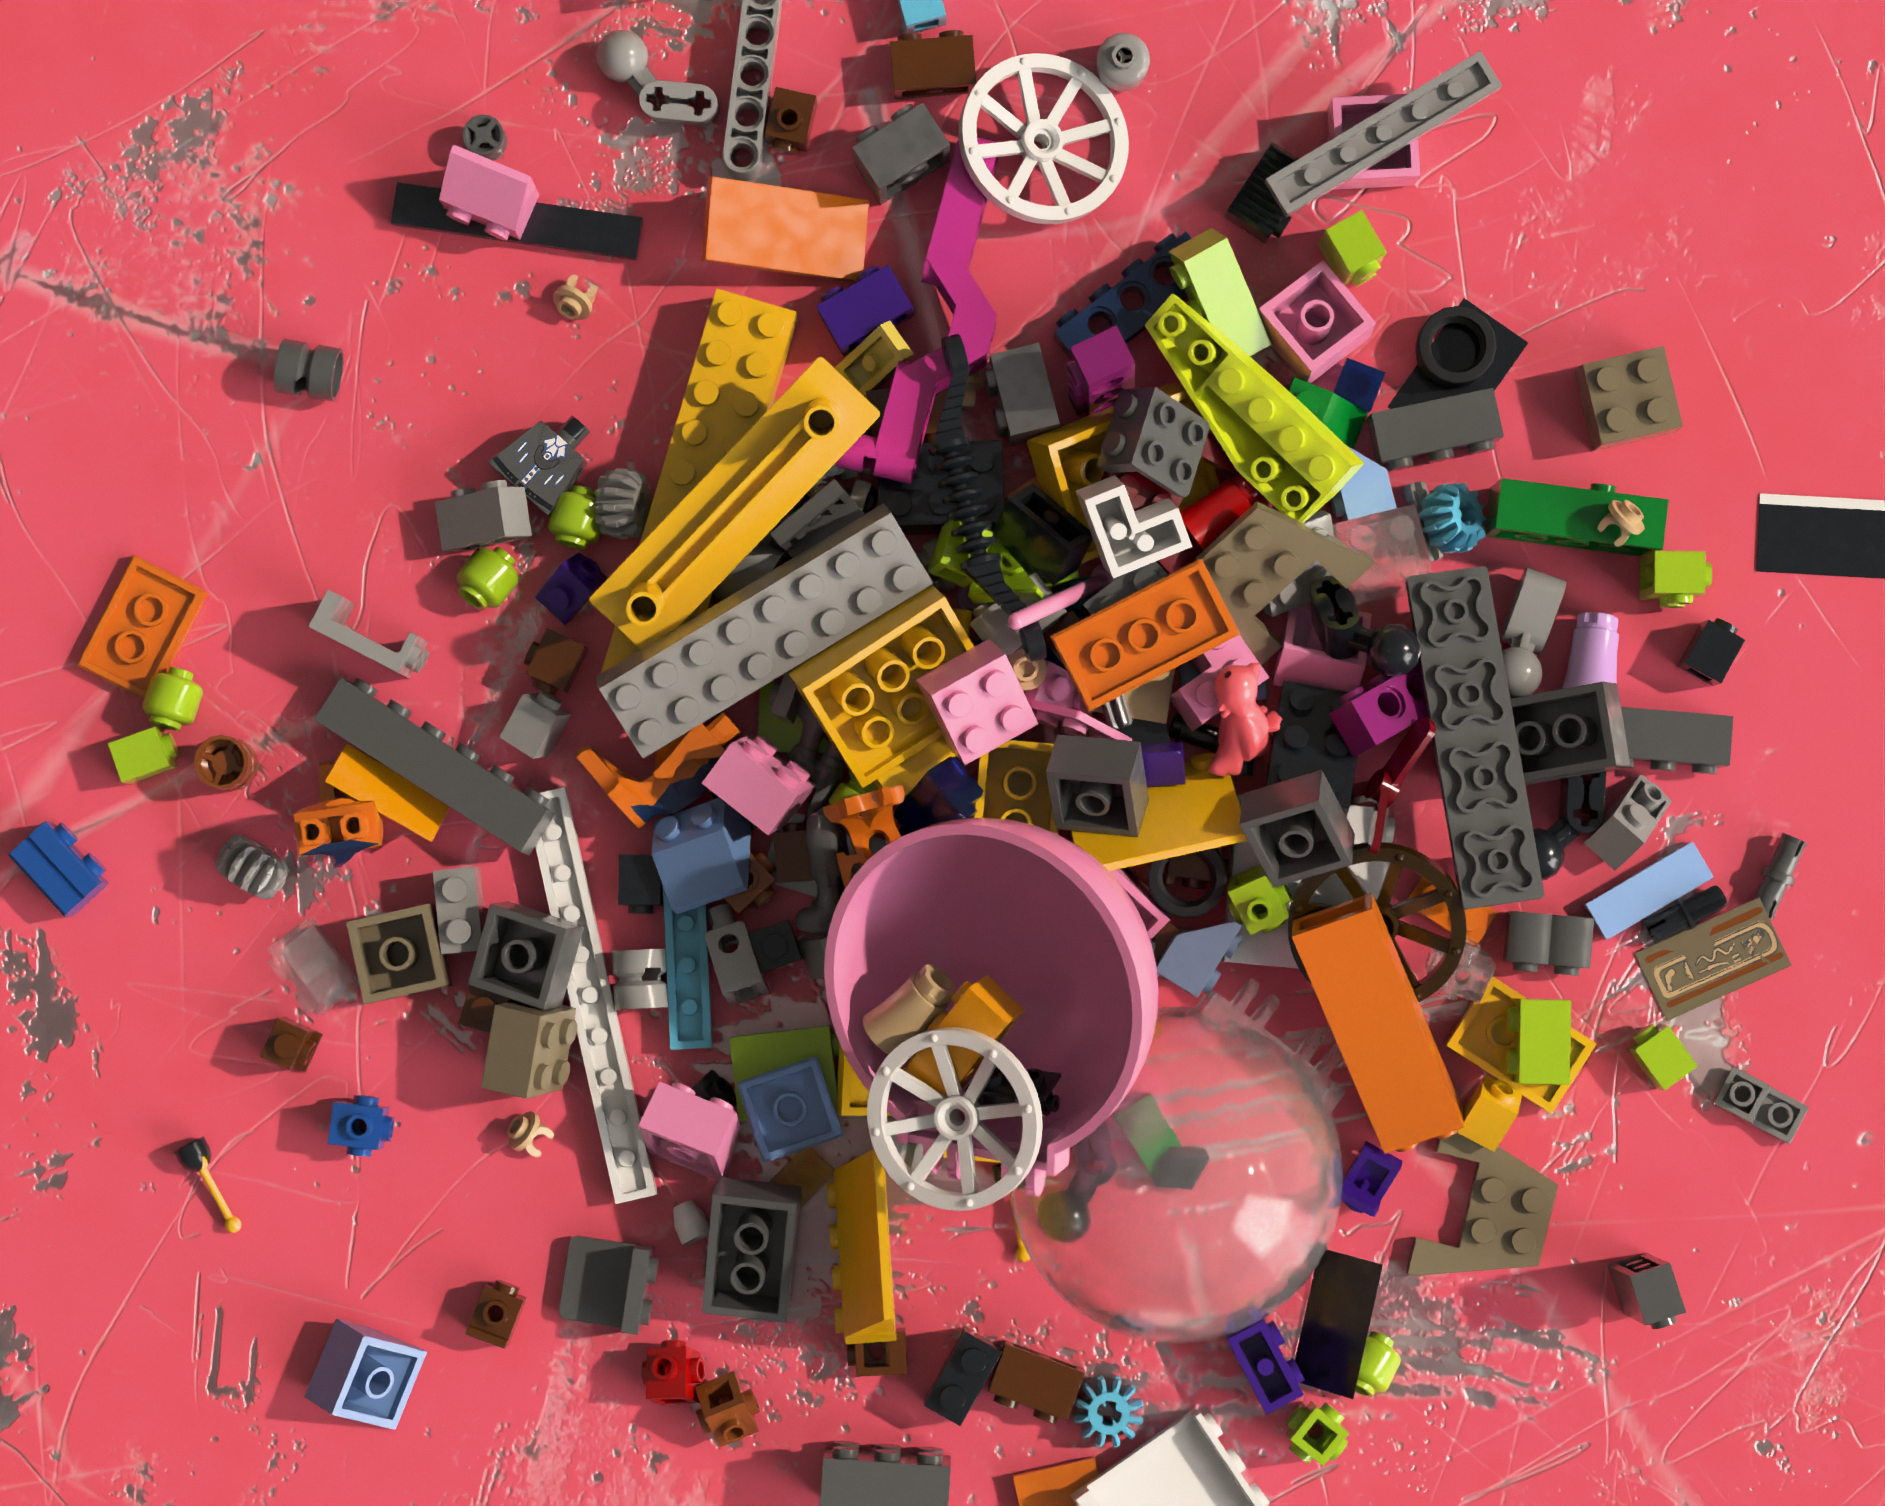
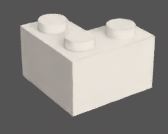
M1115 475L1076 490L1103 567L1112 578L1192 547L1179 509L1168 498L1134 511L1125 485Z

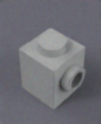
M545 691L523 694L504 727L500 738L533 759L548 757L571 713L560 707L562 701L559 698Z

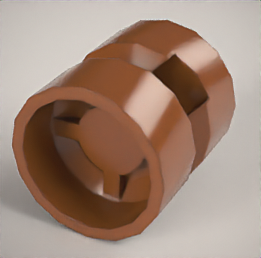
M224 735L213 736L202 742L194 758L195 772L203 783L211 788L231 792L242 790L251 784L257 775L259 765L257 754L251 745L241 739Z

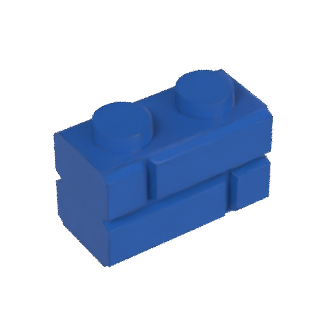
M45 821L15 847L8 856L64 917H72L108 885L107 880L102 876L106 869L91 853L84 856L74 846L78 838L64 823L60 822L56 826L53 822Z

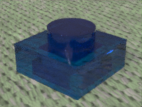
M1346 358L1333 392L1369 413L1386 372Z

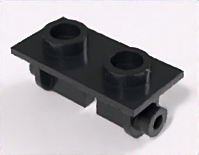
M997 1066L978 1100L981 1106L1010 1103L1018 1099L1010 1082ZM1026 1069L1038 1093L1042 1115L1048 1116L1051 1112H1057L1060 1099L1058 1095L1053 1094L1052 1090L1062 1077L1061 1073L1047 1072L1040 1069ZM969 1083L968 1086L965 1088V1093H966V1091H967V1089H968L970 1083Z

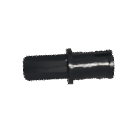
M1712 886L1683 902L1680 898L1677 899L1675 906L1643 921L1649 935H1653L1651 936L1652 940L1657 944L1661 940L1687 927L1691 930L1694 929V923L1726 908L1728 904L1723 891L1718 886Z

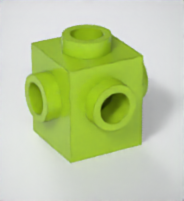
M1261 864L1229 878L1227 893L1232 900L1228 903L1231 914L1240 925L1245 924L1250 935L1261 930L1263 933L1275 931L1288 919L1289 902L1293 901L1290 889L1287 884L1273 888Z
M1312 1401L1306 1408L1302 1404L1299 1405L1286 1422V1425L1290 1427L1286 1435L1293 1442L1289 1449L1307 1464L1314 1459L1324 1467L1329 1459L1331 1461L1336 1460L1347 1446L1348 1441L1345 1438L1349 1435V1432L1341 1425L1345 1417L1326 1402H1324L1321 1408ZM1314 1423H1319L1322 1425L1321 1435L1315 1438L1310 1437L1307 1433Z

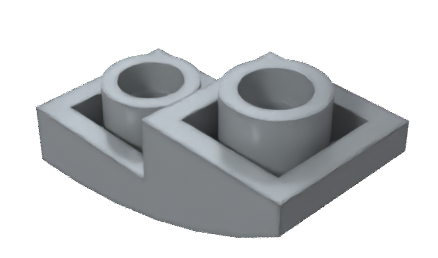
M1734 1066L1714 1102L1717 1106L1789 1145L1809 1109L1808 1106L1775 1090L1765 1082Z

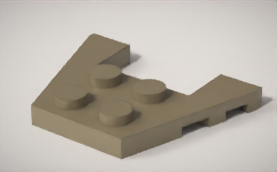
M1259 502L1254 503L1196 557V560L1200 558L1203 560L1241 638L1261 665L1282 647V641L1255 615L1311 564L1318 561L1346 589L1374 565L1373 557L1369 553L1362 550L1358 552L1343 545L1341 540L1328 534L1324 536L1305 527L1304 523Z
M1457 1132L1448 1138L1438 1139L1436 1152L1475 1161L1477 1166L1457 1246L1414 1236L1406 1274L1418 1276L1539 1266L1558 1184L1500 1147H1497L1495 1152Z

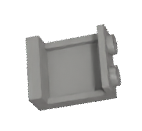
M327 590L308 627L409 679L413 671L420 673L429 657L430 652L425 649L428 641L410 632L401 650L397 653L345 627L344 625L355 604Z

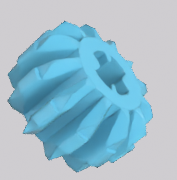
M1465 483L1437 486L1434 488L1435 490L1430 491V494L1421 500L1423 511L1418 514V517L1424 521L1425 526L1421 532L1428 533L1429 546H1437L1441 554L1469 551L1472 547L1477 546V542L1486 537L1483 526L1489 521L1482 513L1485 505L1478 503L1477 491H1469Z
M1103 1375L1097 1376V1384L1099 1386L1097 1391H1094L1088 1383L1082 1385L1084 1393L1090 1398L1087 1400L1076 1397L1074 1405L1087 1411L1075 1414L1073 1416L1074 1422L1079 1424L1089 1422L1081 1431V1435L1084 1438H1088L1096 1430L1098 1431L1095 1441L1097 1446L1102 1447L1105 1443L1106 1435H1111L1113 1446L1118 1447L1120 1446V1439L1117 1433L1123 1431L1129 1439L1135 1437L1134 1431L1127 1424L1130 1422L1141 1425L1143 1417L1130 1411L1140 1409L1144 1404L1142 1399L1128 1400L1136 1391L1133 1384L1127 1385L1120 1392V1376L1115 1375L1113 1377L1111 1388L1106 1387ZM1106 1401H1113L1115 1409L1119 1412L1116 1418L1111 1415L1112 1420L1104 1421L1102 1413L1097 1410L1101 1404L1106 1407Z

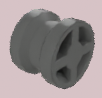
M481 114L472 117L466 123L463 129V140L468 151L492 161L497 160L503 155L507 148V137L502 125L496 118Z

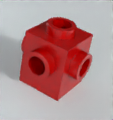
M666 1340L661 1342V1348H647L646 1360L643 1361L641 1367L642 1381L646 1386V1399L659 1405L700 1403L695 1389L705 1378V1364L700 1357V1352L687 1347L686 1341Z

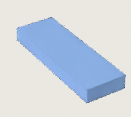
M1689 842L1583 905L1590 917L1594 918V924L1603 939L1608 940L1711 880L1714 876L1694 842Z

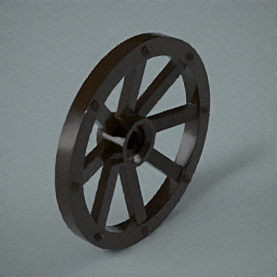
M1369 842L1354 844L1352 865L1371 861L1390 862L1378 898L1375 901L1417 1001L1421 1002L1439 990L1448 981L1457 968L1464 952L1467 934L1466 913L1461 908L1458 889L1442 867L1426 855L1412 848L1381 842L1378 853L1373 854L1367 851ZM1349 866L1302 879L1294 893L1289 910L1288 939L1293 958L1299 970L1310 983L1311 981L1292 939V922L1303 916L1335 906L1310 901L1317 888L1334 873L1338 875L1354 899L1368 894ZM1403 866L1421 874L1436 888L1393 906L1390 904ZM1445 901L1451 919V936L1449 939L1398 919ZM1399 935L1444 952V955L1436 967L1418 981L1395 937Z

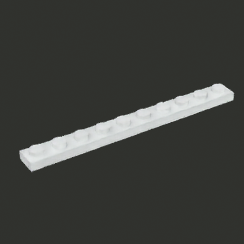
M562 787L541 792L540 794L549 799L546 807L556 813L535 845L550 914L584 926L567 990L571 1007L576 1008L577 1034L615 1204L657 1195L649 1153L638 1128L641 1117L617 1011L614 1010V997L567 789Z

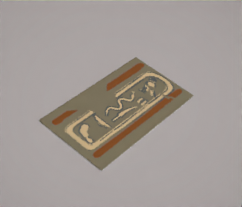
M1760 897L1696 925L1692 930H1685L1635 953L1666 1021L1792 966Z

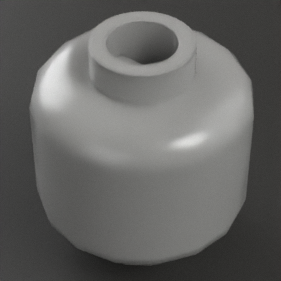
M1116 33L1108 37L1100 45L1096 57V72L1100 80L1108 88L1116 91H1130L1138 87L1145 80L1150 66V52L1146 44L1138 36L1130 33Z

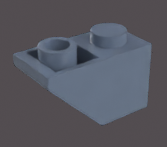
M1232 921L1175 934L1156 963L1157 974L1198 998L1201 991L1208 995L1221 975L1220 972L1215 970L1224 955L1231 959L1243 940V937L1238 934L1242 925Z

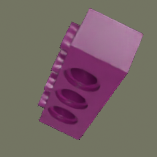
M1117 325L1070 347V362L1066 363L1069 371L1067 373L1069 380L1067 386L1070 391L1067 394L1077 415L1084 413L1087 417L1114 406L1120 390L1134 389L1135 361Z
M1419 660L1411 671L1400 677L1384 676L1381 674L1370 680L1369 682L1373 689L1365 692L1361 685L1340 697L1343 706L1329 713L1353 757L1362 754L1408 728L1419 718L1428 716Z

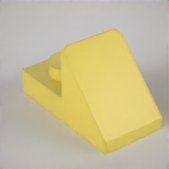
M889 320L878 326L835 369L866 397V391L876 390L894 378L898 362H908L907 360L914 353Z

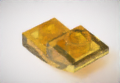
M812 1147L798 1151L769 1183L802 1186L801 1209L834 1175L835 1169Z

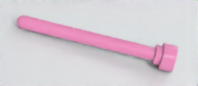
M1100 564L1094 568L1091 578L1012 613L1008 618V625L1012 629L1018 630L1098 593L1109 584V580L1112 577L1105 570L1103 564Z

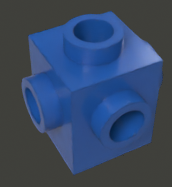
M354 1095L353 1102L342 1100L333 1102L328 1144L347 1146L346 1154L371 1157L372 1150L383 1149L385 1141L391 1142L394 1130V1117L388 1116L389 1106L378 1105V1097ZM360 1119L366 1122V1132L359 1128Z

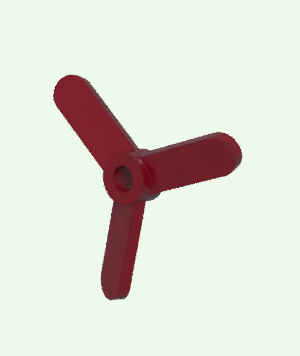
M1426 717L1419 718L1413 724L1383 769L1377 770L1369 781L1353 784L1350 805L1369 801L1374 803L1367 850L1369 853H1378L1383 837L1387 807L1394 802L1401 789L1402 781L1435 735L1436 725L1434 721Z

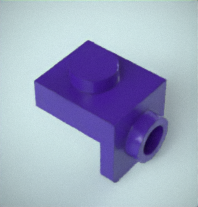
M577 553L558 567L535 598L566 625L575 618L591 595L606 581L607 577L601 572L596 562L581 553Z
M1366 1141L1342 1179L1338 1198L1344 1201L1351 1210L1375 1217L1381 1200L1400 1171L1403 1161L1389 1153L1384 1154L1382 1149Z

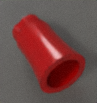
M1238 474L1231 481H1224L1205 496L1180 509L1179 512L1192 545L1190 548L1198 553L1204 551L1206 547L1254 503L1259 502L1265 505L1264 502L1266 500L1264 496L1241 474Z

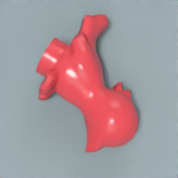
M1249 663L1246 666L1229 665L1220 671L1215 679L1214 695L1218 701V711H1221V721L1218 733L1219 749L1212 757L1208 769L1211 774L1238 776L1241 773L1244 761L1249 762L1253 758L1262 756L1269 750L1272 744V736L1269 732L1280 730L1282 718L1278 713L1272 711L1265 716L1267 708L1256 703L1260 663Z

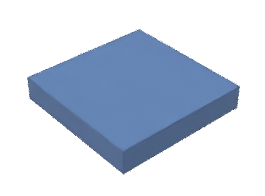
M817 1056L737 1082L763 1163L844 1136Z

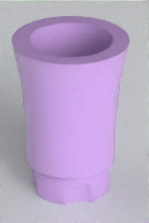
M1581 612L1577 615L1576 629L1573 630L1567 672L1561 689L1602 681L1617 684L1618 618L1614 617V615L1600 612Z

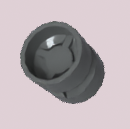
M283 339L279 346L275 363V391L297 396L303 391H307L311 398L334 402L340 389L343 374L344 354L342 348L318 345L314 350H311L307 342Z

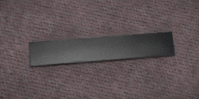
M397 182L391 219L392 225L505 241L484 231L486 226L471 220L469 225H466L446 215L447 209H444L439 201L441 188ZM536 202L521 239L519 240L509 235L505 242L637 261L643 219L642 217Z

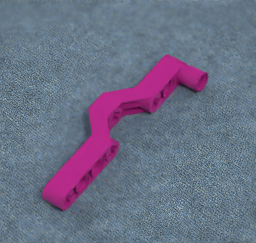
M958 137L926 255L921 282L936 286L954 316L948 336L955 334L961 336L968 359L970 376L987 365L996 330L997 315L969 272L987 198L977 188L964 165ZM977 137L978 145L998 143ZM998 157L983 159L988 170L994 176ZM942 346L913 363L898 362L878 438L863 434L833 466L861 473L864 467L874 469V476L907 484L912 483L935 395L947 389L951 381L944 361Z

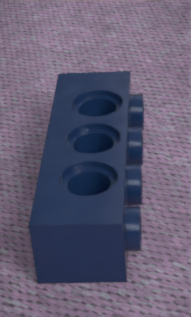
M1186 231L1178 238L1173 233L1168 235L1154 247L1157 254L1145 263L1141 258L1131 263L1121 272L1124 277L1123 280L1112 288L1108 283L1104 284L1089 296L1088 299L1091 302L1089 306L1079 313L1074 308L1055 323L1059 329L1054 332L1053 338L1069 359L1070 347L1095 336L1088 328L1087 323L1090 319L1103 317L1108 320L1111 328L1117 325L1127 344L1147 329L1145 324L1171 294H1175L1182 301L1188 297L1185 289H1180L1176 282L1164 286L1157 283L1153 276V272L1159 267L1170 268L1174 266L1168 251L1192 239ZM1126 292H1136L1142 297L1143 306L1135 311L1124 308L1120 298Z

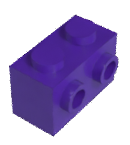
M877 265L868 268L857 276V283L845 290L842 286L828 291L821 297L822 303L816 306L819 316L843 356L852 352L881 324L890 320L896 327L915 316L912 304L889 265L881 269Z
M1259 1315L1223 1334L1266 1415L1304 1395L1299 1383L1305 1379L1294 1358L1285 1360L1279 1348L1285 1341L1274 1321L1266 1324L1263 1317Z

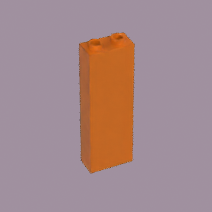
M1369 893L1293 920V942L1384 1154L1395 1150L1397 1152H1405L1416 1147L1419 1142L1434 1137L1437 1139L1448 1138L1454 1135L1458 1129L1464 1128L1462 1105L1373 894Z

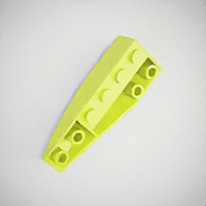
M1171 294L1145 324V327L1202 417L1208 422L1209 428L1235 469L1281 513L1304 523L1332 499L1363 466L1364 462L1294 395L1241 348L1175 294Z

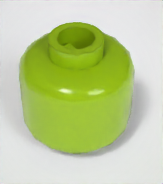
M573 485L571 492L566 491L560 495L548 522V529L555 535L554 541L570 548L585 550L588 544H594L599 540L601 536L600 524L595 522L596 509L593 507L596 500L595 490Z
M496 547L493 551L486 548H478L457 573L456 578L460 586L458 593L466 602L477 609L484 610L486 607H499L519 581L518 573L513 567L515 564L514 558L499 547Z
M169 667L168 673H156L151 677L142 704L143 711L150 716L148 722L174 731H180L182 726H188L194 722L203 696V689L192 681L193 673L180 668Z
M1371 1331L1370 1335L1367 1336L1355 1390L1356 1393L1366 1397H1373L1374 1393H1384L1388 1390L1401 1361L1398 1353L1392 1348L1394 1342L1389 1337L1375 1331Z

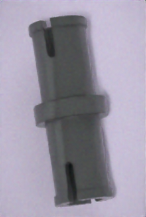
M1785 833L1781 835V840L1769 867L1764 866L1761 872L1765 876L1755 896V899L1760 897L1769 918L1773 920L1788 885L1792 887L1795 878L1792 875L1804 848L1808 844Z

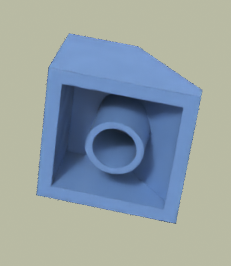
M721 798L654 821L651 854L671 909L676 914L748 890L751 822Z
M336 1319L304 1397L331 1415L396 1430L427 1351L373 1328Z

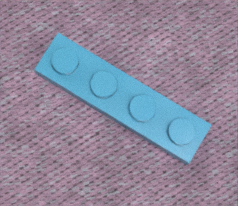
M663 887L670 1050L712 1048L709 950L704 937V933L708 932L707 906L705 904L676 914L671 909Z

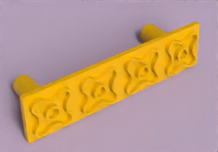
M822 356L818 357L591 595L589 601L640 649L678 628L880 417V411Z

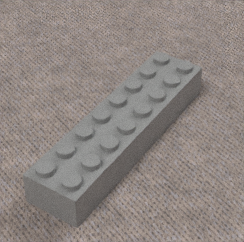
M885 503L596 676L597 685L641 757L645 758L932 585L933 582Z

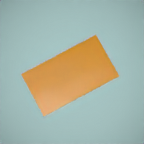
M348 744L343 748L325 780L326 783L358 801H374L379 813L430 842L433 841L450 808L392 769Z

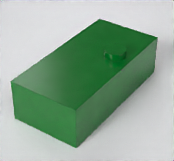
M1501 478L1489 489L1486 518L1489 522L1485 525L1484 531L1488 538L1644 557L1653 551L1663 550L1669 499L1616 493V486L1594 483L1591 484L1590 489ZM1613 500H1618L1622 503L1628 500L1635 504L1643 513L1644 518L1641 521L1645 529L1639 535L1631 533L1627 541L1617 547L1614 545V542L1621 535V529L1618 525L1609 524L1602 532L1597 528L1603 517L1610 513L1608 505Z

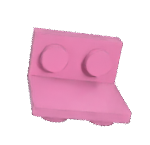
M1045 660L1047 673L1044 681L1036 689L1025 691V696L1032 711L1035 713L1037 722L1053 728H1057L1060 725L1062 727V735L1132 741V738L1094 719L1093 715L1095 712H1088L1068 671Z

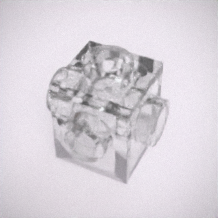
M1466 938L1464 952L1457 968L1448 981L1436 992L1451 1000H1457L1459 996L1479 1004L1496 969V965L1489 952L1481 950L1479 944ZM1431 949L1425 966L1427 974L1436 967L1444 952Z

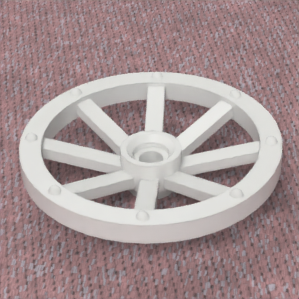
M1032 53L1011 57L1000 62L987 71L968 94L960 114L959 147L964 165L971 179L982 194L995 206L1021 220L1038 224H1061L1080 219L1097 209L1113 193L1124 174L1128 159L1129 140L1123 113L1105 84L1085 67L1069 59L1050 54ZM1031 72L1048 73L1069 81L1047 119H1040ZM1014 75L1018 77L1027 126L987 94L999 82ZM1082 89L1096 104L1104 120L1061 131L1058 124L1078 90ZM980 108L1019 140L978 145L976 128ZM1109 133L1110 159L1108 168L1106 170L1062 149V147ZM1034 141L1039 142L1043 149L1038 148ZM1022 155L1024 159L1008 189H1005L993 177L983 160L985 158ZM1053 161L1099 182V186L1085 198L1070 203ZM1035 165H1039L1056 206L1039 205L1019 198Z
M943 1027L927 1030L909 1038L893 1049L884 1059L874 1076L868 1096V1129L879 1161L898 1186L917 1200L930 1206L945 1210L966 1211L990 1205L1012 1192L1028 1175L1037 1158L1042 1140L1043 1121L1041 1104L1034 1083L1024 1066L1012 1052L998 1041L983 1033L960 1027ZM947 1045L964 1047L984 1056L966 1093L962 1092ZM931 1047L947 1096L900 1068L915 1053ZM997 1066L1010 1082L1019 1102L980 1106L978 1100ZM892 1083H896L936 1108L935 1112L888 1122L887 1103ZM958 1110L964 1113L965 1121L960 1118ZM1022 1116L1023 1132L1017 1156L982 1123L983 1120ZM936 1127L940 1132L939 1136L915 1170L912 1171L899 1155L891 1135ZM972 1135L1009 1170L993 1186L977 1191ZM953 1140H957L962 1192L944 1190L925 1181Z

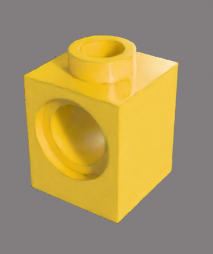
M1485 1075L1463 1109L1464 1128L1458 1129L1457 1133L1495 1152L1518 1116L1522 1094L1517 1092L1507 1082L1494 1080Z

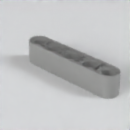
M742 0L723 148V159L728 173L734 179L740 181H748L756 177L762 166L782 0H772L763 5L757 4L753 0ZM755 29H763L769 33V38L762 45H753L747 41L748 34ZM750 69H757L764 74V78L760 84L749 86L742 81L744 73ZM750 109L759 114L758 121L752 126L745 127L736 121L738 115L744 110ZM740 150H747L754 155V159L746 167H737L731 162L733 155Z

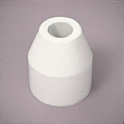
M692 1200L673 1208L674 1228L682 1246L692 1244L709 1236L710 1224L705 1213Z

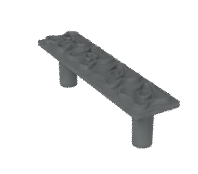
M1485 566L1409 576L1405 579L1413 631L1421 649L1418 660L1428 718L1434 721L1436 725L1432 741L1461 908L1468 910L1543 898V883L1488 569Z

